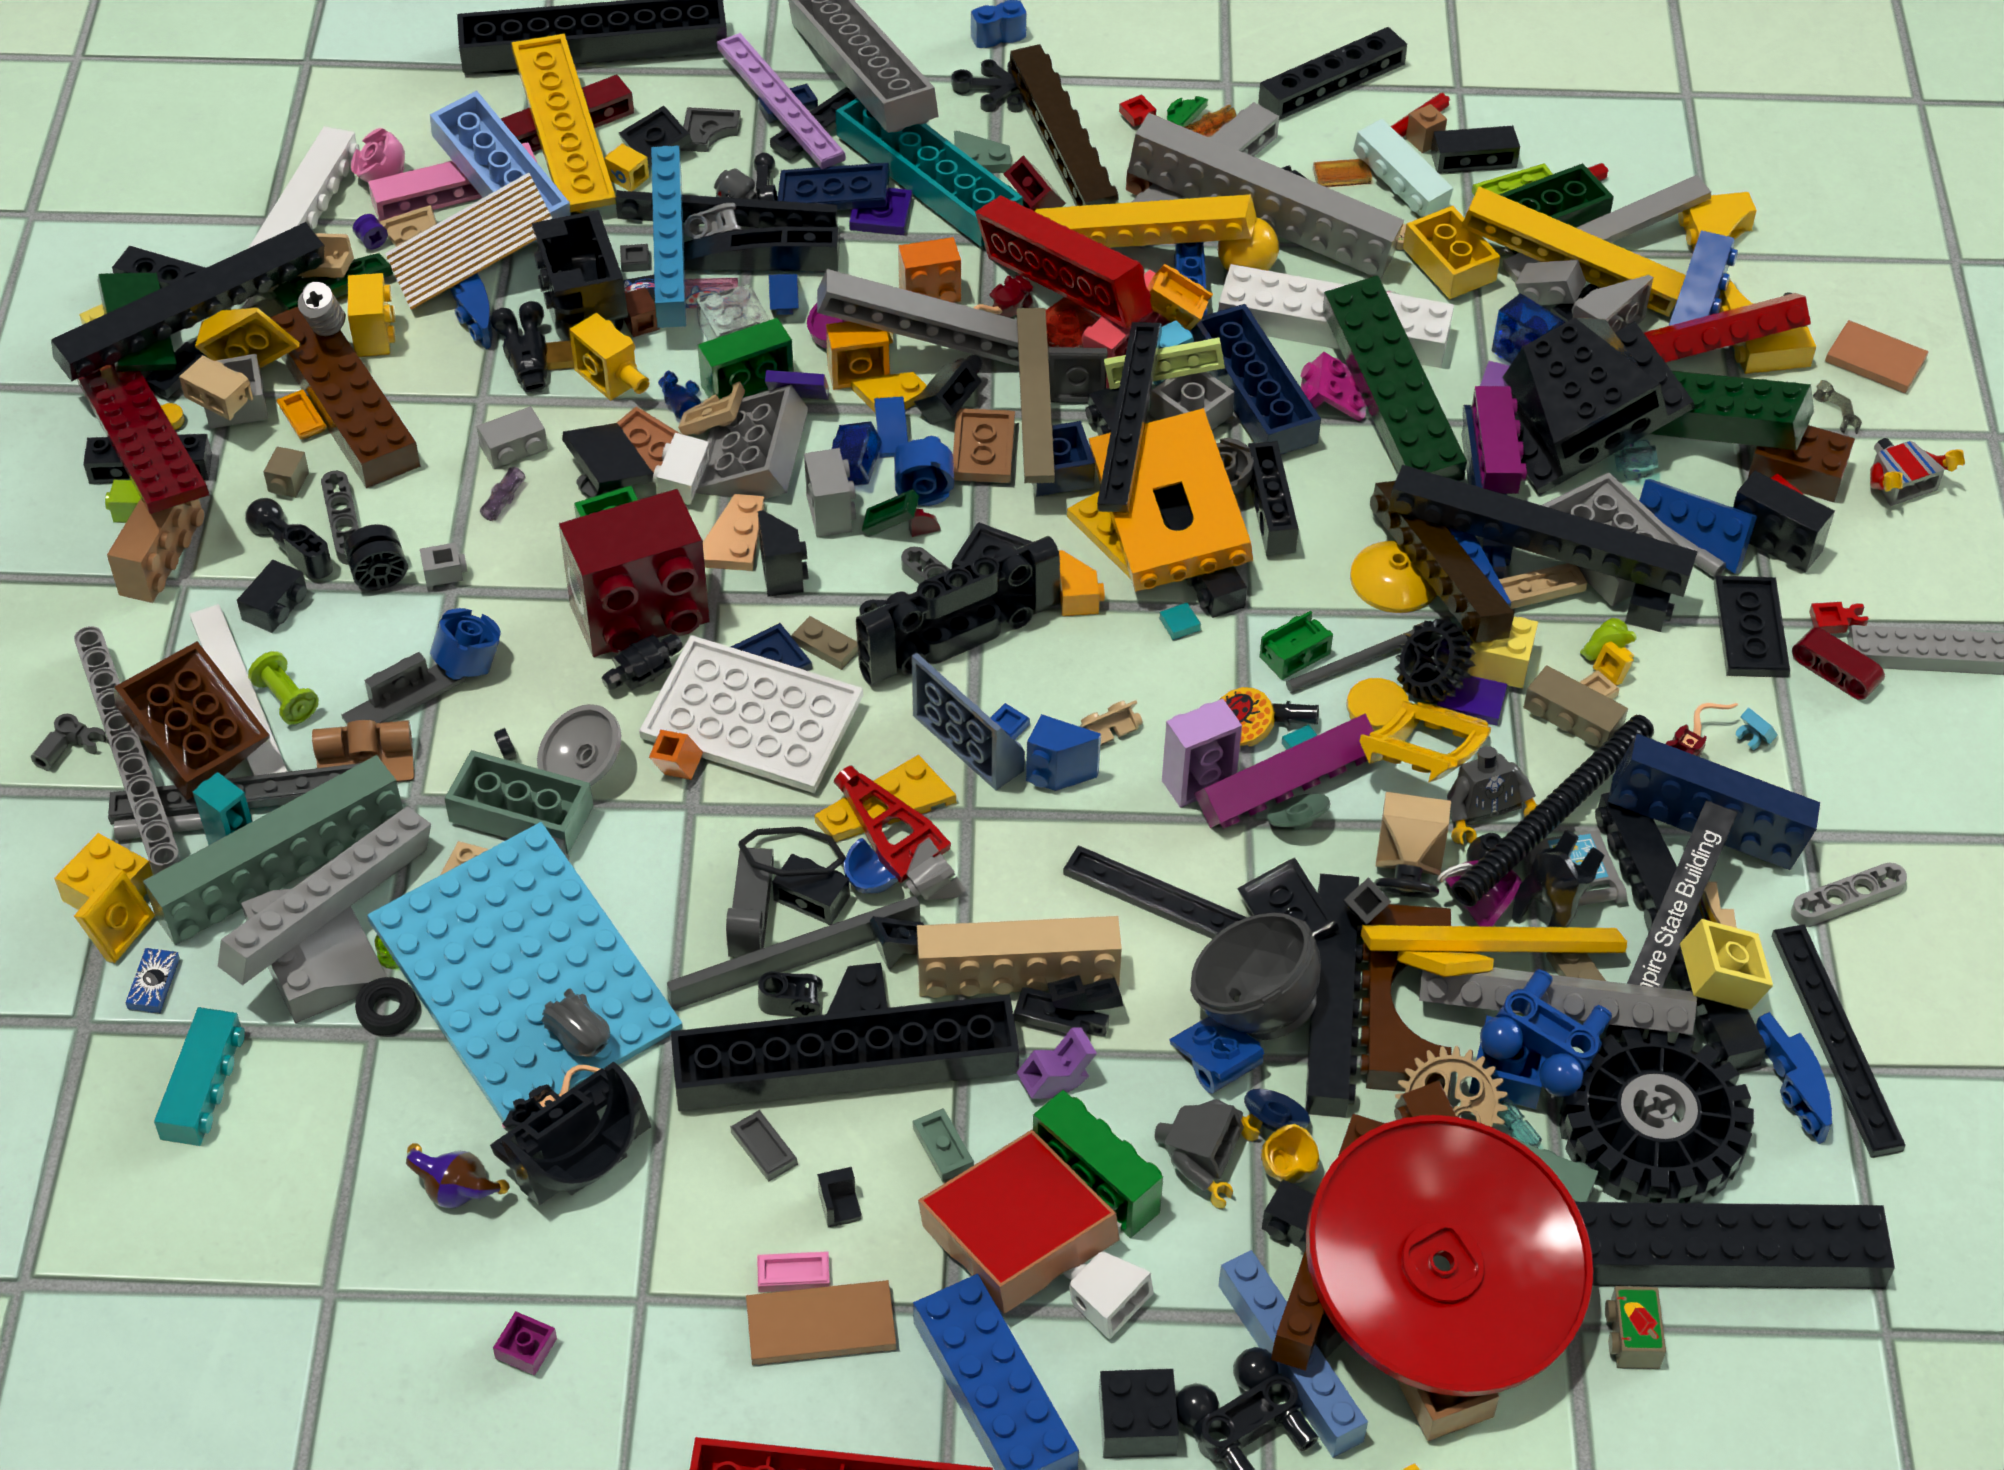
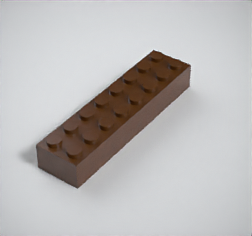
M298 307L270 317L300 343L298 348L283 355L281 358L300 388L305 391L326 424L328 431L366 488L421 467L416 441L341 330L334 335L326 337L316 334Z

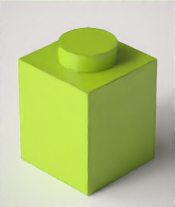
M113 480L111 491L107 492L105 496V506L107 510H110L113 522L126 523L141 497L131 480Z

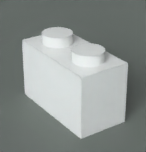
M675 433L671 444H665L662 454L663 463L661 466H656L653 482L657 483L656 495L678 489L684 503L691 504L709 461V441Z

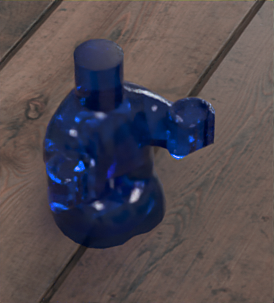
M668 370L664 373V377L660 378L658 384L662 388L665 403L671 406L673 414L681 419L685 411L701 404V400L696 396L700 388L692 380L686 382L685 388L680 384H676L678 377L674 372Z

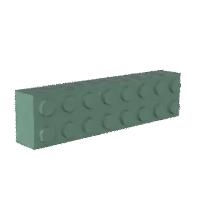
M375 755L147 878L143 883L157 921L174 945H177L242 909V902L272 890H280L289 882L302 875L309 874L313 869L337 857L403 809L396 779L379 757Z

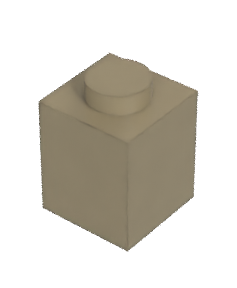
M276 447L263 471L268 492L291 497L298 495L309 474L305 452Z

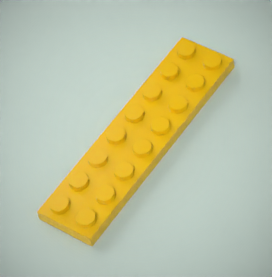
M565 34L511 42L512 52L551 180L570 202V212L616 204L614 189Z

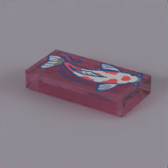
M738 278L685 279L686 308L739 307Z

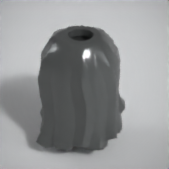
M567 989L564 992L565 998L561 1002L556 1001L553 1003L550 1001L545 1005L542 1013L544 1016L541 1021L544 1024V1028L552 1031L568 1052L575 1056L593 1057L607 1045L610 1038L609 1025L590 1008L586 995H578L572 989Z

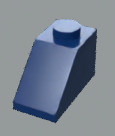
M797 274L769 275L770 310L776 309V315H792L793 309H799Z

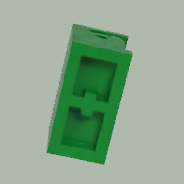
M1312 611L1292 618L1288 623L1277 629L1269 630L1261 637L1259 657L1281 680L1331 654L1333 633L1330 630L1328 631L1318 620H1312Z

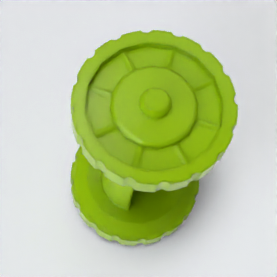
M278 651L264 653L249 668V680L256 687H268L282 703L279 708V715L285 723L289 725L302 723L316 711L319 705V697L310 688L299 689L285 673L288 662L282 653Z

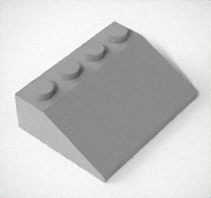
M792 385L743 398L736 419L731 424L723 427L718 425L710 429L707 439L709 441V461L696 493L733 497L734 494L764 496V499L787 493L808 412V407Z
M1609 472L1542 504L1545 507L1688 548L1684 542ZM1578 566L1585 580L1611 606L1632 596L1635 586L1634 582Z
M291 889L272 890L242 902L241 905L246 921ZM351 906L268 966L295 1023L357 998L358 993L366 984L375 979L387 977Z

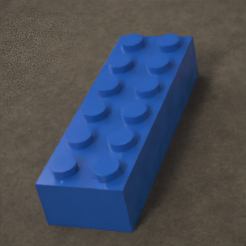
M975 1274L913 1302L914 1325L994 1470H1078L1079 1449L980 1276Z

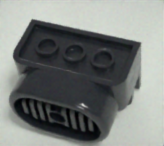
M599 210L532 223L538 247L534 257L537 269H541L540 275H538L540 291L543 292L546 309H549L559 338L563 341H571L569 329L596 312L605 320L611 321L615 328L621 332L623 319L628 318L624 280Z

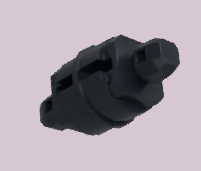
M652 634L636 643H631L629 647L620 651L618 655L612 658L616 668L610 669L601 677L604 686L608 690H614L625 683L633 690L650 681L653 682L656 677L672 667L669 656L672 657L683 648L680 638L675 634L663 638L662 642H660Z

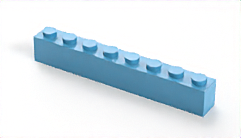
M679 146L651 147L657 328L686 327Z

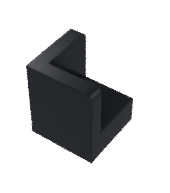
M852 1167L817 1174L818 1192L828 1228L861 1220V1211L855 1193V1177Z

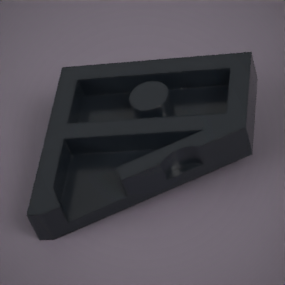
M881 963L848 966L827 1014L887 1008Z

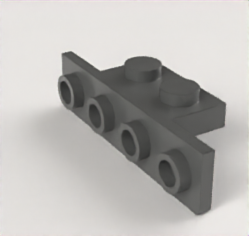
M417 652L365 679L369 700L341 714L346 724L357 720H372L376 723L390 722L466 681V678L464 676L462 679H452L446 675V670L438 664L428 669L426 659L420 652Z

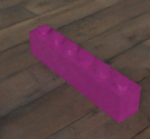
M1366 713L1195 792L1194 795L1209 827L1212 828L1221 824L1222 828L1225 829L1240 822L1238 815L1246 811L1252 816L1267 809L1265 802L1275 799L1278 804L1293 797L1292 790L1299 786L1305 791L1320 784L1321 782L1318 778L1328 773L1331 779L1348 771L1345 765L1352 761L1355 762L1356 766L1367 762V757L1359 740L1362 734L1370 736V733L1374 732Z

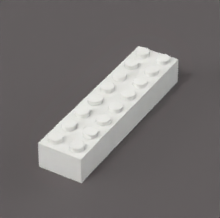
M1230 264L1220 297L1218 311L1246 304L1266 336L1340 350L1324 316L1323 300L1325 291L1344 286V284ZM1387 292L1420 364L1441 368L1450 332L1454 304Z

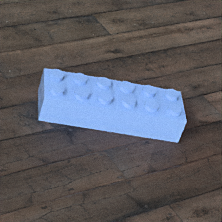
M478 91L430 114L433 138L483 198L521 176L530 173L552 219L570 216V202Z

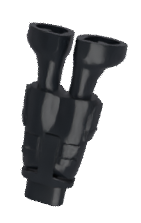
M535 301L526 302L519 308V318L524 330L523 336L519 335L517 318L511 309L499 308L491 315L492 327L506 337L502 345L505 357L511 364L517 381L522 385L525 392L543 389L546 386L545 379L547 378L545 358L547 345L545 336L538 331L544 318V310L541 304Z

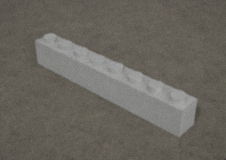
M1253 102L1245 110H1241L1229 123H1225L1218 132L1208 138L1254 157L1277 138L1279 116ZM1153 183L1144 192H1140L1132 202L1189 198Z
M826 269L817 289V313L1019 366L1016 319Z
M406 806L222 938L218 967L241 985L247 983L427 850L431 823Z
M1493 968L1490 972L1442 977L1422 970L1419 1001L1500 1011L1507 996L1516 989H1523L1534 972ZM1551 975L1553 981L1541 998L1542 1001L1573 1020L1585 1021L1596 1005H1600L1612 1013V1018L1608 1023L1611 1025L1693 1035L1697 996H1694L1691 991Z

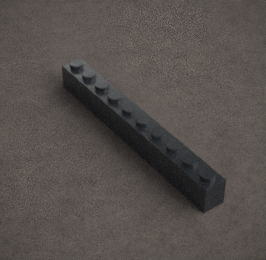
M304 222L51 339L53 358L71 382L81 377H87L95 370L106 365H112L127 355L140 352L145 347L157 341H163L178 331L191 328L196 323L234 305H240L259 293H265L276 285L291 281L308 270L318 268L324 263V244L308 224Z
M1106 388L1089 394L1088 407L1085 408V413L1089 423H1093L1097 428L1098 436L1111 433L1119 388ZM1182 483L1153 490L1163 522L1167 528L1181 531L1193 523L1194 517ZM1234 566L1220 569L1210 574L1186 578L1187 584L1190 587L1193 586L1197 592L1201 607H1206L1212 618L1245 607L1247 586Z
M1406 465L1401 466L1392 488L1388 510L1681 597H1684L1698 551Z
M1609 792L1601 794L1598 808L1595 809L1597 824L1604 828L1607 834L1608 846L1612 852L1616 853L1619 859L1620 871L1624 877L1628 878L1632 886L1633 898L1636 903H1640L1644 911L1645 923L1651 929L1677 869V865L1654 819L1608 802ZM1698 908L1686 936L1703 919ZM1680 947L1670 975L1675 982L1678 981L1681 990L1692 992ZM1697 997L1696 1029L1701 1036L1704 1035L1709 1046L1721 1053L1717 1063L1720 1067L1730 1062L1737 1071L1760 1066L1767 1047L1748 1009Z

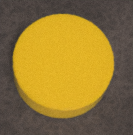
M173 403L161 405L174 430L179 429L185 421L182 408Z

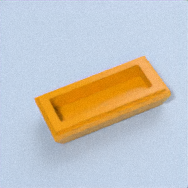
M303 389L276 399V402L300 439L303 440L319 434L327 428Z

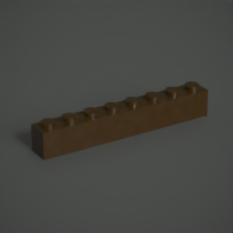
M1041 44L1011 50L1009 71L1075 205H1101L1118 202V191L1114 185H1111L1106 167L1101 166L1096 147L1091 146L1088 131L1086 128H1082L1079 113L1076 109L1073 110L1069 93L1063 90L1060 75L1058 72H1054L1050 55L1045 54Z
M1395 481L1375 483L1374 493L1370 498L1372 512L1376 514L1385 529L1390 532L1397 544L1404 550L1410 561L1415 564L1424 579L1429 582L1436 594L1443 600L1449 611L1457 618L1474 642L1509 638L1515 612L1445 526L1388 510Z

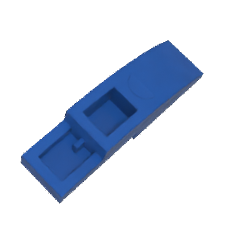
M476 273L451 287L450 290L457 303V308L454 311L458 321L461 324L465 323L474 341H479L485 349L491 348L493 338L489 301L484 284Z
M1770 1012L1759 1016L1756 1027L1767 1047L1765 1053L1772 1061L1777 1074L1784 1077L1780 1089L1783 1102L1787 1107L1793 1109L1801 1120L1804 1130L1811 1134L1818 1144L1825 1142L1832 1124V1107L1827 1082L1815 1054L1801 1033L1788 1037Z

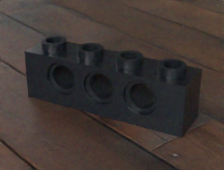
M128 246L113 265L112 270L113 273H157L161 289L206 267Z
M1278 441L1248 443L1251 458L1253 457L1254 460L1253 478L1250 488L1266 556L1296 553L1299 528Z

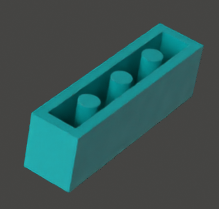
M197 1008L154 1120L160 1140L201 1146L205 1133L208 1134L210 1132L215 1105H219L223 1098L225 1078L232 1074L234 1068V1054L237 1047H241L244 1042L245 1029L241 1027L237 1013Z

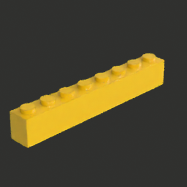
M1480 186L1461 225V228L1540 262L1578 260L1585 280L1601 288L1650 275L1654 278L1647 308L1668 317L1677 302L1686 276L1674 269H1670Z
M1251 194L1041 208L1035 210L1036 213L1048 217L1063 226H1067L1069 229L1083 234L1098 243H1102L1108 248L1251 239L1257 216Z

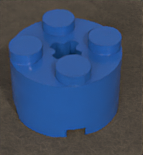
M927 436L924 439L913 440L897 446L894 457V484L897 495L913 489L919 495V506L936 505L949 497V492L954 488V458L951 450L941 443L938 437Z
M466 608L451 609L442 615L434 636L430 655L440 667L446 670L445 673L448 677L457 680L462 679L464 676L474 677L489 673L501 633L497 623L484 614H482L481 618L471 615L472 610Z

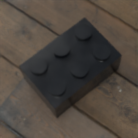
M1755 470L1737 491L1733 508L1757 516L1749 544L1805 573L1823 552L1835 510Z

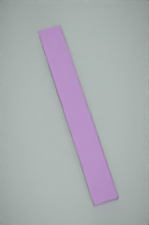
M741 33L717 41V48L821 169L846 160L845 152Z

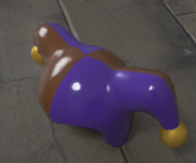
M412 1143L407 1148L406 1165L423 1179L427 1195L431 1201L441 1207L450 1209L460 1207L472 1200V1198L482 1199L496 1192L502 1195L507 1193L510 1188L509 1183L505 1179L496 1182L486 1179L484 1165L471 1152L460 1150L442 1154L438 1157H430L422 1153V1147L418 1143Z

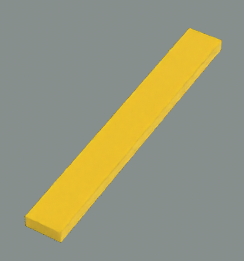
M1362 925L1361 937L1370 951L1624 953L1627 948V940L1617 928Z

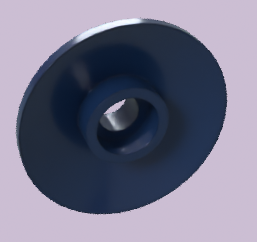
M1252 1089L1245 1095L1244 1103L1246 1108L1262 1121V1125L1269 1130L1276 1131L1285 1125L1296 1124L1306 1129L1309 1125L1310 1116L1305 1108L1284 1094L1268 1089Z

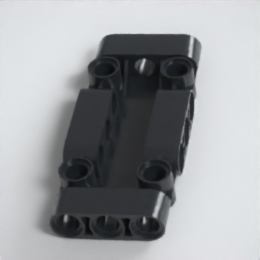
M1046 536L1017 549L1012 545L1004 546L996 552L993 558L988 556L979 557L921 582L917 587V591L908 595L903 591L896 592L886 600L885 605L857 616L856 632L859 668L866 683L873 685L896 675L897 668L905 675H912V655L918 653L929 664L941 663L997 638L1001 632V624L1005 622L1011 628L1019 629L1031 620L1033 614L1035 615L1058 605L1060 602V555L1054 540L1050 536Z

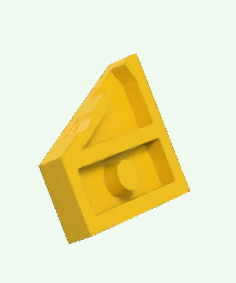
M914 372L851 380V389L874 412V398L903 396L906 410L915 405V399L927 386Z

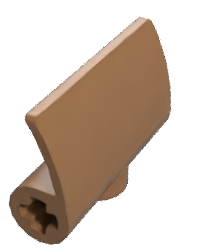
M357 720L347 723L345 727L312 730L313 751L317 761V768L358 764L377 755L397 782L414 780L413 745L409 720L376 723L372 720Z

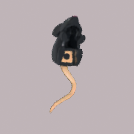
M577 1065L567 1071L559 1095L546 1084L530 1091L528 1100L516 1099L513 1101L515 1108L509 1111L502 1123V1127L507 1132L511 1131L568 1092L570 1079L574 1073L582 1070L595 1073L600 1069L589 1065Z

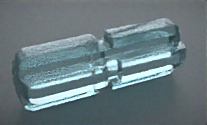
M1509 1098L1500 1101L1499 1104L1507 1106L1508 1111L1498 1112V1117L1505 1121V1126L1509 1130H1514L1512 1132L1513 1136L1525 1144L1538 1148L1541 1145L1542 1138L1527 1120L1523 1121L1524 1115Z

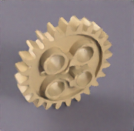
M1444 1046L1440 1047V1057H1435L1428 1050V1061L1426 1063L1416 1057L1414 1060L1418 1069L1416 1071L1409 1068L1405 1069L1406 1073L1411 1077L1410 1080L1398 1081V1084L1406 1089L1405 1093L1426 1086L1427 1080L1431 1075L1441 1074L1445 1079L1444 1091L1447 1098H1449L1451 1073L1457 1072L1455 1098L1461 1100V1104L1453 1109L1456 1116L1459 1117L1464 1112H1471L1479 1123L1493 1127L1494 1124L1505 1125V1121L1498 1117V1112L1508 1111V1107L1499 1104V1099L1507 1097L1508 1093L1497 1091V1087L1504 1080L1502 1078H1491L1496 1071V1067L1492 1066L1484 1069L1483 1066L1486 1061L1484 1056L1480 1057L1476 1062L1472 1061L1473 1050L1471 1049L1468 1050L1464 1057L1461 1056L1458 1046H1455L1452 1055H1448ZM1471 1077L1476 1078L1480 1083L1478 1094L1473 1097L1465 1096L1461 1090L1463 1081ZM1404 1093L1395 1094V1098L1399 1099Z

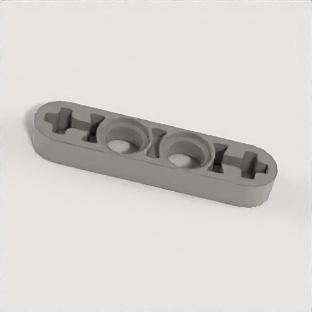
M1889 862L1800 894L1794 900L1791 917L1797 924H1805L1806 927H1810L1895 896L1902 891L1907 880V873L1900 865ZM1859 884L1865 885L1871 890V893L1861 894L1854 886ZM1837 895L1844 903L1840 905L1832 904L1827 900V896Z

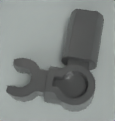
M72 714L59 715L54 721L55 731L50 732L31 755V760L35 766L48 771L65 751L68 744L71 743L75 745L81 744L86 752L96 754V743L91 741L99 740L105 742V732L98 727L87 728L85 724L78 722L77 717Z

